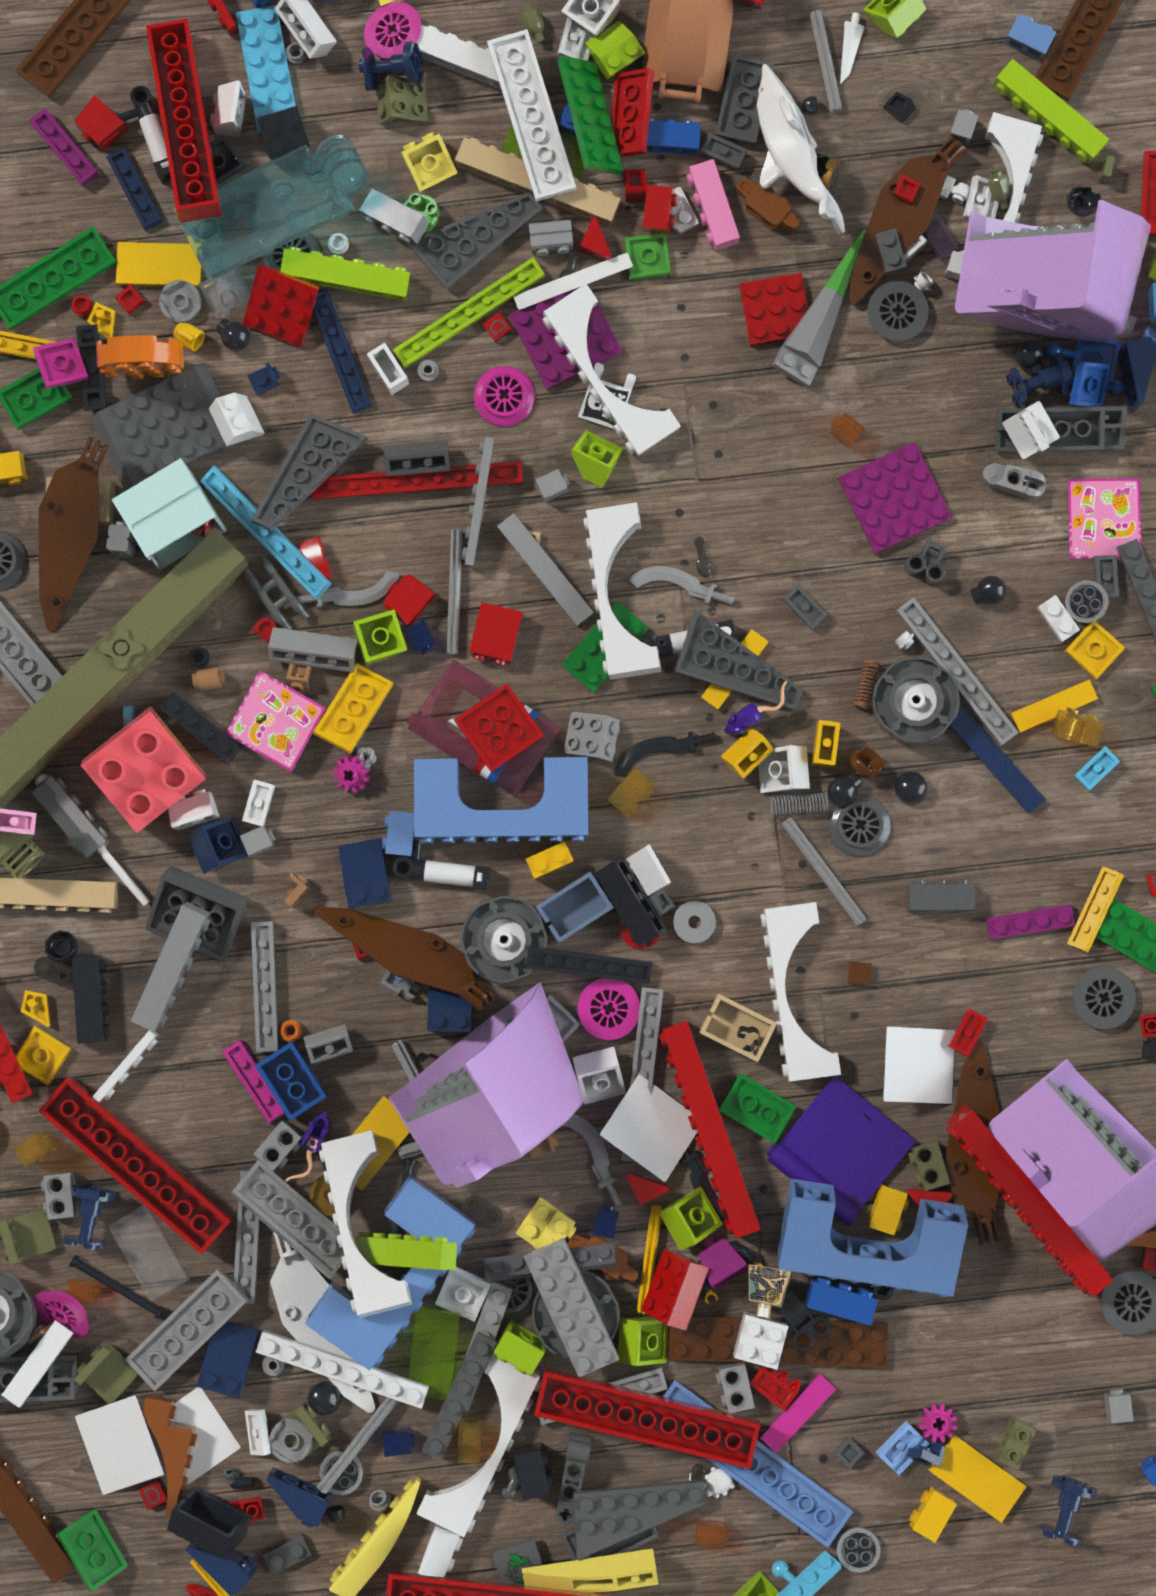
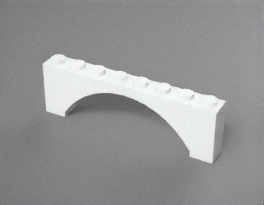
M993 112L984 139L989 140L999 153L1009 178L1010 200L1003 220L1018 223L1021 213H1018L1019 205L1023 206L1026 198V193H1023L1024 187L1029 186L1032 177L1029 170L1031 166L1034 167L1038 156L1035 153L1036 146L1040 147L1043 139V134H1040L1042 126ZM964 250L952 252L944 277L959 281Z
M584 284L545 310L542 321L548 330L552 329L555 333L554 339L560 348L564 347L567 351L566 357L572 366L576 365L579 369L578 375L584 384L587 382L591 387L590 393L594 400H599L603 405L601 410L606 418H611L615 423L613 428L618 436L621 437L623 435L627 441L625 444L627 450L631 455L635 454L638 457L677 431L681 426L670 409L666 411H652L632 406L613 395L598 379L587 350L589 316L592 308L597 305L598 300L588 285Z
M637 502L586 510L587 518H584L585 531L589 530L590 538H586L588 551L592 550V558L589 559L590 570L595 572V579H592L593 591H597L598 599H594L596 612H600L601 617L600 620H597L599 633L603 632V640H600L601 652L606 655V661H603L604 674H608L610 680L661 672L657 646L650 647L624 629L613 614L608 599V576L613 560L627 538L635 530L642 529Z
M813 902L764 909V914H760L761 925L766 927L767 935L763 936L764 946L769 948L770 957H766L768 970L772 969L773 978H769L770 989L775 991L776 1000H772L774 1013L778 1012L779 1021H776L777 1034H781L782 1043H779L780 1056L784 1055L785 1064H782L783 1077H787V1080L790 1082L841 1075L838 1053H831L823 1049L802 1031L792 1016L785 992L786 970L791 954L802 936L814 924H819L817 904Z
M370 1130L321 1143L322 1150H319L321 1162L325 1163L327 1171H324V1178L326 1184H330L331 1188L328 1197L330 1204L335 1207L336 1213L332 1214L335 1227L339 1226L340 1235H337L339 1247L344 1250L345 1256L341 1257L344 1270L348 1269L349 1278H346L349 1292L352 1291L354 1300H351L353 1313H357V1316L363 1318L412 1305L408 1283L405 1280L397 1281L370 1265L359 1251L351 1231L350 1204L354 1188L366 1166L375 1156L380 1155L374 1132Z
M493 1352L484 1369V1373L489 1375L495 1387L501 1408V1432L496 1448L485 1465L467 1480L443 1490L432 1492L427 1489L417 1510V1515L462 1537L465 1536L466 1532L471 1533L476 1523L473 1517L476 1511L481 1512L486 1501L482 1498L486 1491L490 1493L495 1482L492 1477L495 1471L500 1472L505 1461L502 1459L505 1451H510L514 1442L511 1437L514 1431L519 1432L524 1421L521 1419L524 1411H529L533 1399L530 1397L533 1391L538 1392L542 1383L540 1371L534 1370L532 1375L528 1373L522 1374L515 1369L513 1364L500 1361Z

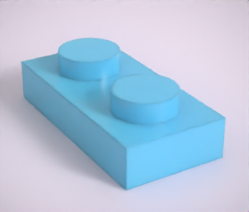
M1104 746L1073 776L1087 791H1090L1120 760Z

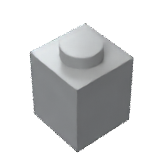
M958 109L948 139L953 136L955 141L958 140L961 145L968 146L978 115L967 109Z
M559 469L535 480L545 503L567 493V485L570 484L565 473L561 474Z
M261 826L240 836L248 856L251 857L275 847L273 843L276 840L271 828L267 829L266 826Z
M1123 1388L1110 1389V1393H1104L1106 1416L1110 1423L1134 1421L1131 1395L1128 1392L1123 1391Z

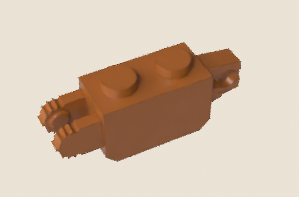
M743 178L738 183L736 191L746 200L745 211L771 231L782 227L788 233L794 234L798 232L800 221L791 213L792 207L787 199L778 197L774 194V190L771 187L763 189L760 182L756 185Z
M574 1233L568 1242V1246L575 1248L608 1244L610 1242L597 1235L590 1236L588 1239ZM615 1246L616 1267L601 1268L600 1274L609 1280H612L613 1277L618 1280L619 1276L631 1282L638 1279L639 1274L637 1269L627 1263V1253Z

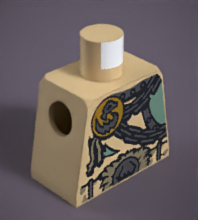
M749 1264L750 1303L758 1304L756 1317L769 1319L771 1307L781 1308L792 1277L791 1271Z

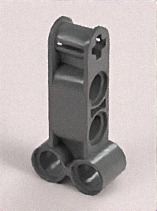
M573 1432L569 1434L566 1461L556 1510L557 1521L563 1525H568L574 1521L573 1493H567L565 1488L573 1487L576 1491H581L585 1466L588 1463L591 1447V1436ZM576 1465L580 1470L572 1472L569 1470V1467ZM564 1509H569L567 1514L563 1513Z

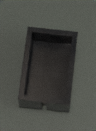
M194 1487L185 1496V1499H182L172 1509L167 1530L224 1560L246 1537L251 1516Z

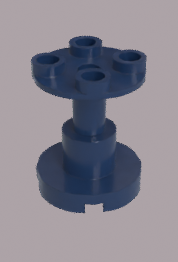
M415 41L405 42L403 54L391 55L390 60L377 62L372 50L369 47L363 48L362 59L358 63L360 72H364L366 91L376 90L379 74L392 73L394 77L406 75L410 85L422 84L424 71H420V64H423L419 45L414 43Z
M1063 353L1052 355L1050 357V367L1039 370L1038 376L1022 380L1020 373L1015 367L1010 369V373L1006 374V380L1008 385L1012 386L1014 393L1012 401L1015 407L1027 408L1026 393L1042 388L1043 391L1057 388L1062 396L1071 394L1072 388H1070V385L1074 381L1068 361H1062Z
M73 1185L71 1195L82 1198L79 1214L83 1215L80 1235H64L63 1244L71 1246L84 1244L83 1248L91 1250L105 1248L107 1245L105 1240L93 1238L96 1217H101L103 1202H114L116 1192L94 1186L87 1187L85 1190L83 1185Z
M1053 1475L1051 1484L1061 1489L1057 1503L1061 1510L1056 1527L1047 1524H1040L1039 1527L1043 1531L1042 1535L1051 1539H1056L1057 1536L1065 1539V1543L1077 1546L1078 1542H1083V1538L1069 1531L1074 1512H1079L1083 1497L1095 1498L1097 1489L1093 1486L1087 1489V1483L1063 1476L1062 1480H1060V1476Z

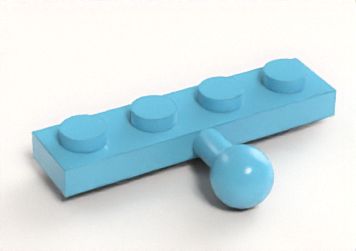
M824 1551L796 1577L789 1571V1566L785 1561L778 1560L772 1565L773 1575L779 1579L784 1578L789 1582L776 1596H813L842 1569L841 1563Z

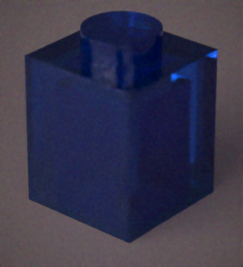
M425 620L405 628L416 654L426 655L433 651V647L436 644Z
M602 1204V1207H597L592 1235L614 1239L619 1211L615 1210V1206Z
M409 1427L386 1430L382 1433L385 1457L409 1454L412 1452V1447L416 1445L414 1433H410Z

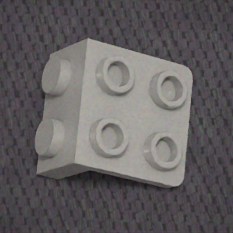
M572 712L564 752L612 762L616 751L615 744L620 730V720L607 715Z

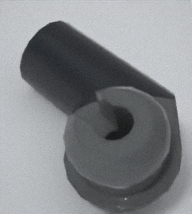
M231 1467L223 1471V1479L231 1488L253 1487V1476L241 1477Z

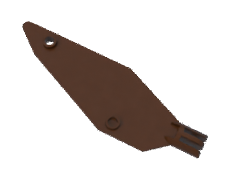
M953 136L934 155L909 159L881 189L851 273L849 295L851 304H858L886 274L875 234L896 228L904 255L928 229L949 169L967 151V148L964 145L961 146L958 140L955 141ZM901 175L921 183L911 204L892 196ZM870 275V279H865L866 276Z
M89 436L79 460L56 469L39 506V602L46 627L49 631L57 629L98 539L99 467L109 445L104 444L97 461H95L94 459L101 445V441L97 440L89 457H86L94 439ZM55 597L61 600L60 604H55Z
M319 906L315 909V914L393 975L457 994L479 1011L493 1000L494 994L474 980L472 968L468 965L465 956L438 935L348 908Z
M977 1040L961 1069L953 1114L965 1105L972 1109L988 1128L991 1120L999 1115V1109L983 1041ZM978 1068L982 1070V1074L980 1076L977 1075ZM949 1134L944 1161L950 1181L954 1204L964 1205L965 1213L973 1218L979 1245L985 1244V1241L992 1243L993 1239L1000 1241L995 1217L999 1191L988 1181L990 1176H986L974 1164L976 1159H972L962 1150L960 1145L963 1143L961 1141L958 1142Z

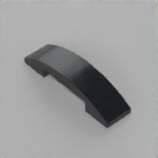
M98 325L76 326L78 348L80 349V355L88 375V379L83 380L84 411L103 410L106 408L105 374H101L97 369L96 342L100 340Z

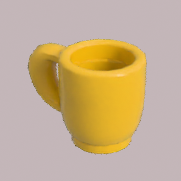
M180 322L173 332L175 339H179L183 346L192 352L197 351L205 339L204 331L189 323Z

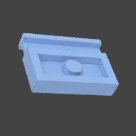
M905 1421L876 1453L889 1467L900 1475L913 1462V1459L907 1457L908 1449L918 1448L919 1446L927 1447L929 1443Z

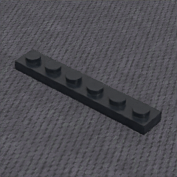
M526 946L523 967L649 984L653 962Z

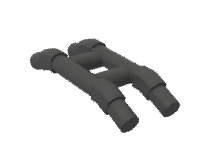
M263 556L260 558V562L271 577L269 581L261 586L250 569H245L243 575L279 626L292 630V626L279 611L280 608L289 602L303 621L310 615L283 581L268 557ZM277 585L284 596L273 603L267 592Z

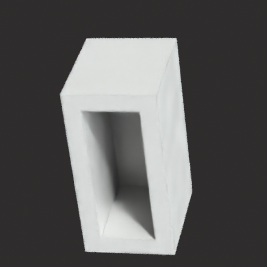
M385 343L367 353L370 363L391 395L409 385L407 376Z

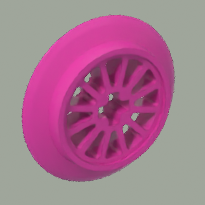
M390 2L379 7L372 13L364 29L366 46L372 50L374 55L381 58H390L391 55L403 54L404 43L409 41H415L414 43H416L420 36V16L414 7L404 2Z
M509 366L495 367L484 373L478 380L474 390V403L477 411L486 421L497 426H511L521 422L529 415L535 401L534 387L528 376L519 369ZM505 378L510 379L507 386H505ZM502 379V386L496 380ZM515 381L517 384L510 388L512 382ZM494 383L498 389L491 387L490 384ZM519 387L522 390V392H514ZM490 390L495 394H486V392ZM502 391L503 393H505L506 391H508L509 398H503L501 400L500 392ZM522 396V400L519 401L514 397ZM488 398H495L490 403L486 400ZM513 401L519 405L515 408L511 402ZM499 402L496 409H493L491 407L495 403ZM507 404L511 407L512 411H506ZM501 405H504V412L498 411Z
M600 978L590 983L581 993L578 1001V1016L585 1030L594 1037L603 1040L622 1038L630 1033L638 1022L639 998L635 990L625 981ZM604 990H610L609 1000H606L603 993ZM614 990L618 992V995L612 1001L611 996L612 991ZM600 992L604 1002L595 998V995ZM622 995L625 1000L616 1004V1000ZM592 999L599 1002L601 1006H592ZM611 1002L615 1012H610L609 1015H606L603 1005H608ZM627 1003L628 1009H619L617 1006ZM590 1008L601 1009V1011L591 1015ZM617 1011L627 1012L626 1017L623 1018ZM602 1013V1017L596 1023L593 1017ZM614 1015L621 1018L623 1022L617 1025ZM606 1016V1027H603L599 1024ZM609 1017H612L615 1024L614 1027H608Z
M61 1291L41 1292L34 1297L33 1301L37 1309V1315L47 1326L56 1320L74 1333L71 1338H81L87 1334L89 1326L85 1309L74 1297Z

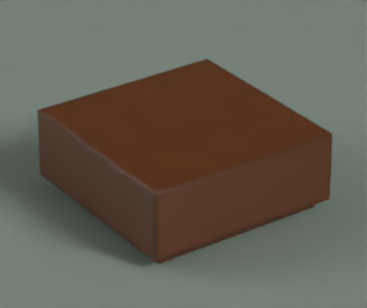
M850 961L848 983L870 985L872 963Z

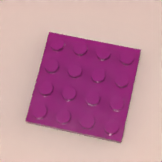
M578 288L509 314V318L546 390L578 376V372H580L576 365L572 366L566 357L568 353L565 348H560L554 339L556 335L553 330H548L542 321L545 310ZM598 303L591 310L587 326V350L593 368L596 363L602 364L622 354V350Z
M915 442L838 477V481L874 555L952 518Z

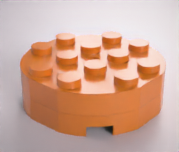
M136 335L107 338V344H102L101 340L96 342L97 369L101 374H105V377H118V375L131 376L132 380H143L144 375H151L153 379H164L167 374L178 375L184 370L183 343L179 339L168 337V342L158 340L157 336Z

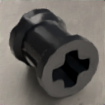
M872 1285L871 1290L879 1300H888L893 1295L892 1287L884 1286L887 1288L884 1289L885 1293L881 1294L877 1292L880 1290V1287Z

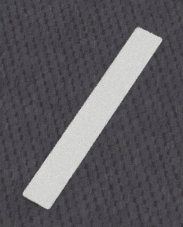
M628 253L517 294L514 296L518 309L521 310L581 287L584 284H589L631 268L633 265Z

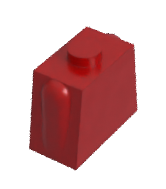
M95 95L74 121L82 132L81 136L89 144L93 142L102 151L128 131L125 122Z
M405 574L399 583L394 582L388 590L390 593L384 599L383 605L388 611L395 609L397 619L409 628L436 595L413 575Z

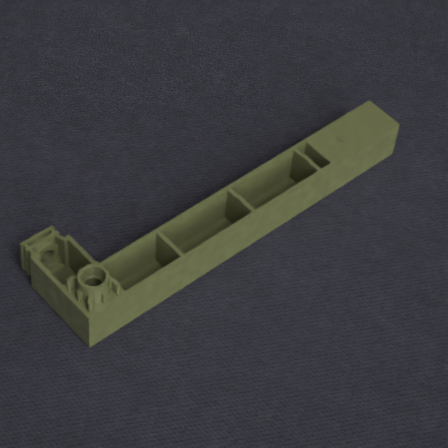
M215 528L0 737V809H6L5 806L215 602L243 574L245 569L249 568L246 558ZM0 832V866L6 867L5 869L13 877L21 879L36 867L46 853L32 840L34 838L33 835Z

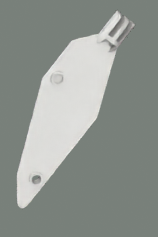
M273 1232L280 1260L270 1283L282 1324L296 1341L352 1359L305 1325L307 1316L330 1285L308 1260L285 1241L286 1251H284L280 1236ZM329 1378L337 1386L341 1394L368 1413H372L375 1410L371 1391Z

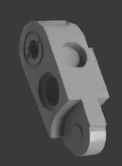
M993 463L986 466L982 472L984 482L992 486L993 489L1027 500L1038 499L1046 489L1043 474L1031 469ZM1008 476L1016 477L1017 484H1011L1008 481ZM1033 483L1035 489L1029 488V484Z

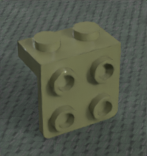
M388 75L377 84V115L380 125L387 126L396 119L421 123L428 120L426 84L424 81L419 85H410L407 78Z
M43 1208L0 1222V1240L3 1239L5 1246L3 1254L10 1265L57 1248L50 1220L44 1214Z
M108 1343L103 1348L99 1345L91 1354L93 1359L88 1364L84 1362L76 1370L78 1375L74 1381L79 1385L86 1382L108 1404H111L139 1374L125 1360L126 1358Z
M304 1402L283 1419H301L313 1435V1445L309 1452L310 1454L319 1446L325 1445L331 1436L328 1427L316 1417L317 1413L310 1405ZM294 1435L286 1436V1444L289 1446L297 1444V1438Z

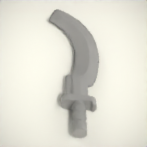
M648 567L636 572L628 579L637 588L652 581H668L686 589L688 595L705 599L704 603L706 604L710 603L711 598L729 605H733L734 597L714 591L717 585L712 584L710 588L700 585V581L697 578L673 567Z
M387 571L378 583L364 590L346 591L340 590V587L327 589L318 599H315L311 594L295 597L301 604L318 601L317 608L323 607L324 602L331 601L341 606L365 605L384 597L389 592L388 590L391 585L398 581L400 575L396 572Z
M573 1114L562 1126L575 1130L586 1141L593 1158L594 1165L592 1169L600 1182L596 1184L598 1189L605 1187L614 1207L621 1205L622 1201L613 1185V1182L618 1183L619 1180L617 1177L612 1178L607 1169L610 1166L609 1157L600 1134L586 1119Z

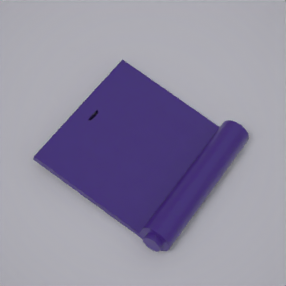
M834 1075L778 1145L773 1144L766 1154L768 1155L767 1161L789 1179L834 1185L836 1203L834 1216L845 1225L850 1226L859 1216L861 1208L916 1141Z

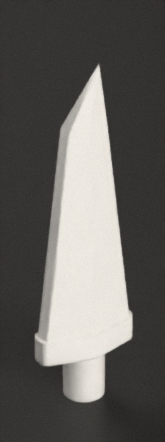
M852 13L851 22H844L840 84L851 72L860 39L864 32L865 26L859 24L861 15L859 13Z

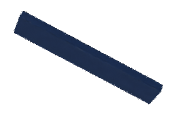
M327 289L320 291L317 294L313 312L351 411L354 414L373 406Z
M960 705L958 714L949 727L1019 805L1030 814L1045 801V798Z

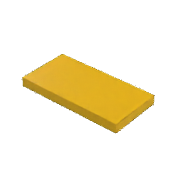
M118 242L116 284L123 286L131 284L132 286L164 287L169 282L183 280L193 284L195 287L201 288L202 244Z
M356 663L354 671L350 672L314 729L313 735L351 755L392 689L393 682Z
M385 1095L352 1134L355 1135L372 1130L376 1136L380 1154L370 1161L357 1181L356 1186L362 1191L410 1133L391 1101Z
M953 1433V1437L945 1444L941 1466H930L928 1470L1002 1523L1027 1486Z

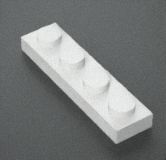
M150 1030L93 1095L96 1101L101 1102L104 1099L108 1101L115 1093L113 1088L117 1083L122 1084L130 1074L127 1071L132 1066L136 1068L144 1059L141 1055L146 1049L150 1051L157 1044L156 1038L159 1034Z

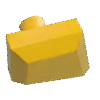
M96 302L87 322L90 325L97 324L99 333L106 339L113 337L116 311Z
M25 990L21 1012L50 1027L47 994Z

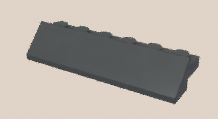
M1126 406L1044 408L1060 436L1059 439L1049 444V448L1044 451L1124 449ZM1025 408L997 409L994 424L996 452L1017 451L1002 422Z
M57 1356L25 1402L75 1400L79 1384L74 1379L78 1375L76 1370L79 1368V1356ZM8 1357L0 1360V1403H11L2 1396V1393L28 1357Z

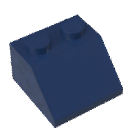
M234 816L200 826L187 834L203 874L221 869L248 857Z

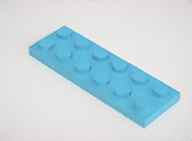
M277 5L235 12L259 135H262L257 117L296 106L279 14L275 10Z

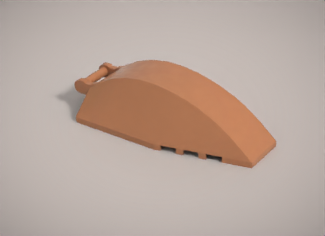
M650 0L644 44L645 54L643 55L641 69L651 68L654 70L653 83H660L658 99L671 98L695 101V104L700 105L702 89L719 94L723 93L733 16V0ZM665 84L694 87L697 90L696 93L665 89Z

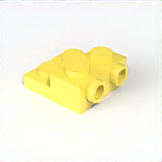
M431 132L423 136V141L415 144L413 141L404 145V151L400 152L419 192L457 174V170L440 134L434 135Z
M539 1197L516 1231V1234L538 1249L563 1237L570 1239L577 1229L574 1227L576 1221L542 1197Z

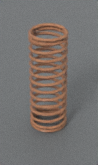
M864 660L863 663L865 665H863V669H861L863 672H861L862 676H860V683H858L859 687H857L858 690L856 691L857 694L855 695L857 698H854L855 701L853 702V705L859 708L869 709L870 703L862 702L857 699H862L869 702L871 700L861 698L857 695L872 698V696L859 693L864 692L868 694H873L872 692L861 690L859 688H864L873 691V688L864 687L860 684L874 687L873 684L864 683L862 681L876 683L875 681L867 680L862 677H867L876 680V678L872 676H866L862 673L877 676V674L866 672L864 670H869L873 672H878V670L866 668L864 666H869L878 669L880 663L872 660Z

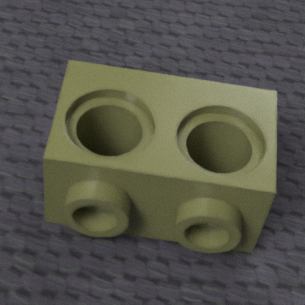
M932 1140L910 1148L911 1153H908L911 1165L916 1167L917 1174H914L918 1187L921 1186L923 1190L927 1191L950 1184L938 1141ZM927 1149L930 1157L927 1161H921L919 1154L922 1150ZM929 1171H935L936 1179L933 1182H927L926 1174Z
M1011 1416L994 1457L999 1462L1019 1470L1036 1429L1032 1425Z

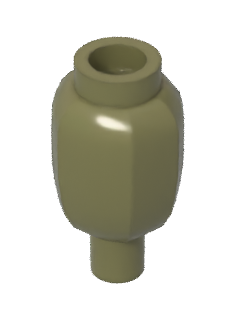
M532 4L523 6L520 19L524 28L528 30L530 35L535 37L537 44L544 42L545 39L542 34L544 22L540 11L537 8H533Z
M1000 169L994 170L989 173L988 186L993 199L999 202L1000 208L1003 210L1009 207L1007 199L1011 192L1007 176Z

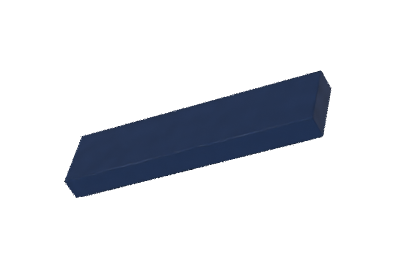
M125 147L106 156L143 229L147 231L164 222Z

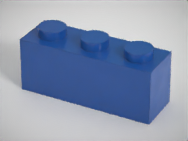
M650 118L646 152L698 156L701 124H697L695 121L681 123L672 119L655 121L653 118Z

